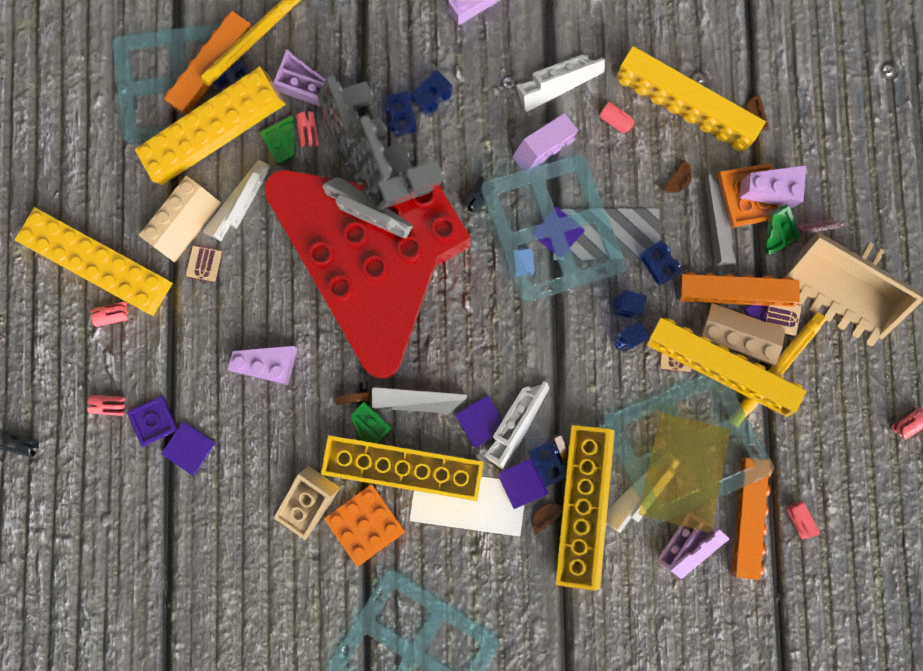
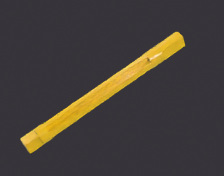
M281 0L201 76V81L209 86L301 0Z
M817 312L780 355L776 365H772L768 372L782 375L820 330V327L826 321V317ZM746 397L728 419V423L737 429L747 415L758 405V402Z

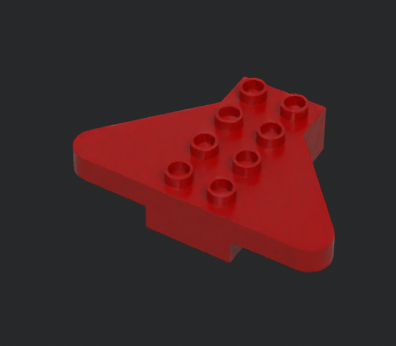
M285 170L273 173L265 183L264 192L266 198L365 370L376 378L385 379L393 376L402 363L435 267L470 248V235L440 185L433 186V190L428 194L387 207L413 225L407 238L404 239L340 210L336 199L328 196L323 189L324 183L332 180V178ZM348 182L363 192V185L358 186L357 183Z

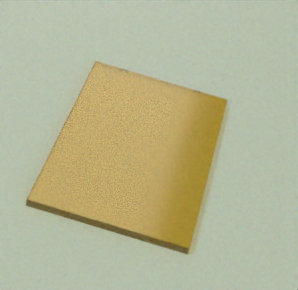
M660 413L638 515L711 533L731 429Z

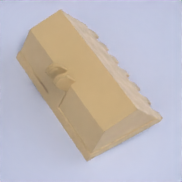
M817 232L803 246L791 269L785 275V277H793V280H800V302L798 304L802 305L807 297L812 298L814 302L809 308L811 312L817 313L821 305H824L828 308L824 315L826 321H831L836 313L841 315L842 318L838 328L844 330L851 321L856 324L852 336L859 338L862 332L866 330L871 333L866 344L874 346L878 338L882 340L923 301V296L916 288L877 266L884 253L883 249L879 248L870 261L866 258L873 248V243L869 242L859 256Z

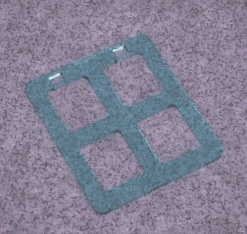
M222 23L122 36L114 39L113 51L122 136L126 143H144L170 126L164 125L138 129L134 98L136 96L165 93L170 88H173L179 75L186 71L184 43L210 39L213 31L218 29ZM170 45L172 76L132 81L129 58L130 50ZM242 57L216 79L212 86L230 84L231 86L243 78ZM177 111L178 120H179V119H181L182 117H184V115H182L181 113H179V112Z
M577 155L483 183L481 191L522 301L529 303L622 274L626 270L624 257L587 161L583 156ZM574 172L579 179L589 210L559 218L545 180ZM528 185L532 189L543 224L513 232L509 227L498 194ZM595 224L609 262L580 271L576 267L564 232ZM548 237L551 240L563 276L532 285L517 246ZM604 268L606 273L596 276L595 270ZM550 284L552 290L542 293L541 287Z
M705 375L612 414L604 420L605 429L615 430L614 448L649 520L655 524L768 477L774 471L770 458L733 390ZM712 388L716 391L729 419L692 435L688 432L675 407V403ZM727 391L731 400L726 402L721 394L722 392ZM656 411H661L676 438V442L642 457H636L622 426ZM733 434H738L753 460L754 466L715 482L699 453V449ZM754 443L760 452L756 456L750 448ZM679 457H685L700 489L665 505H660L645 476V472Z
M390 570L382 578L329 663L328 671H353L347 666V663L365 635L371 636L403 658L396 671H413L416 667L423 671H453L428 655L425 651L444 621L449 622L481 644L480 649L466 671H484L497 651L500 642L498 637L400 573ZM382 589L387 594L380 603L375 599ZM394 589L401 591L431 611V615L413 643L406 641L376 621L377 614ZM349 642L354 647L347 656L342 652Z

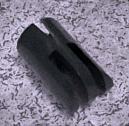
M483 176L479 178L461 199V204L464 207L472 201L467 208L472 213H475L495 190V187L492 186L483 197L480 196L490 185L487 181L477 193L474 191L485 179Z
M5 430L4 434L18 440L2 437V442L15 446V448L0 444L1 450L26 457H34L37 452L31 450V448L39 449L38 439Z

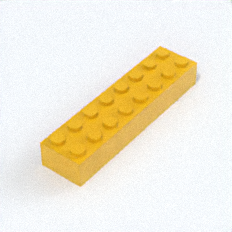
M632 46L623 61L616 77L621 85L633 88L637 94L647 96L653 103L661 104L670 113L682 116L686 122L696 124L702 131L710 132L719 141L731 144L737 151L745 152L756 140L766 123L761 118Z
M258 67L134 150L151 180L163 185L286 105L268 73L261 67Z
M35 207L15 238V241L152 316L156 313L173 284Z
M660 318L647 346L786 417L797 412L807 392L802 389V385L796 382L790 383L784 380L782 375L775 372L772 374L758 363L752 364L748 362V359L743 355L730 353L729 349L723 345L716 346L712 344L709 338L705 336L699 337L693 334L691 329L675 325L676 322L669 318Z
M571 426L556 585L593 591L600 589L615 430Z
M328 435L321 475L477 501L484 462Z

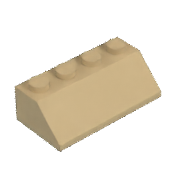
M185 176L139 236L176 262L221 202L192 179Z
M711 303L699 337L705 336L716 346L723 345L730 351L769 365H776L783 347L785 329Z

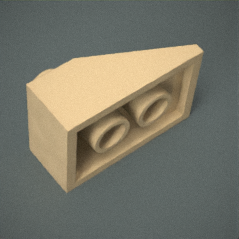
M307 466L296 477L274 519L306 540L332 503L340 487L310 466Z

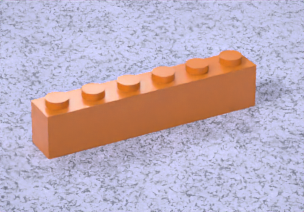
M233 11L223 18L222 24L213 31L207 44L200 48L199 54L189 62L186 71L179 75L173 88L166 92L164 100L169 106L184 116L196 107L214 83L212 82L207 86L201 81V76L252 28L248 21Z
M687 272L682 274L679 279V301L795 307L800 302V280H793V277L774 279L773 276L754 278L753 275L735 277L734 274L716 276L714 273L696 275L694 272Z
M741 458L731 575L734 577L760 580V575H763L764 566L761 563L762 556L765 554L763 538L767 533L765 516L768 515L769 510L766 500L770 494L768 477L771 476L772 467L769 465L770 461Z

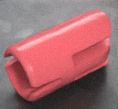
M611 102L606 104L599 115L601 119L622 133L628 132L634 125L632 117Z
M308 111V116L305 115V112L298 113L296 121L300 146L305 147V142L307 147H311L312 142L314 146H319L314 113Z
M120 302L91 309L90 313H94L90 315L93 325L99 327L128 320L127 303Z
M90 395L87 404H91V407H87V411L89 414L124 416L125 411L107 409H124L125 404L118 402L125 401V397Z
M920 407L892 425L891 429L904 439H908L923 429V411H921L923 408Z
M800 501V504L796 502L786 508L801 539L820 534L804 501Z

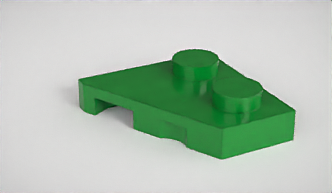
M292 115L260 132L278 166L295 158V133Z
M787 204L769 213L765 253L770 256L800 238L790 206Z
M365 401L351 415L352 422L357 429V435L364 442L378 444L393 428Z

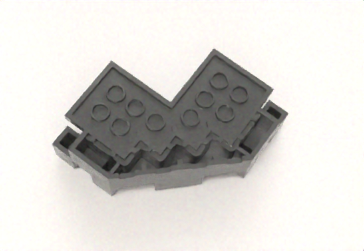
M334 76L326 78L317 95L324 113L321 121L337 159H343L341 162L347 172H353L352 178L357 185L364 186L363 192L369 200L374 199V207L377 211L428 194L433 190V186L439 185L444 181V170L437 160L412 168L408 149L403 146V143L383 148L379 140H382L387 135V127L380 117L371 120L369 116L359 118L358 112L354 111V109L369 105L374 97L372 88L368 87L366 81L341 88L339 81H336Z

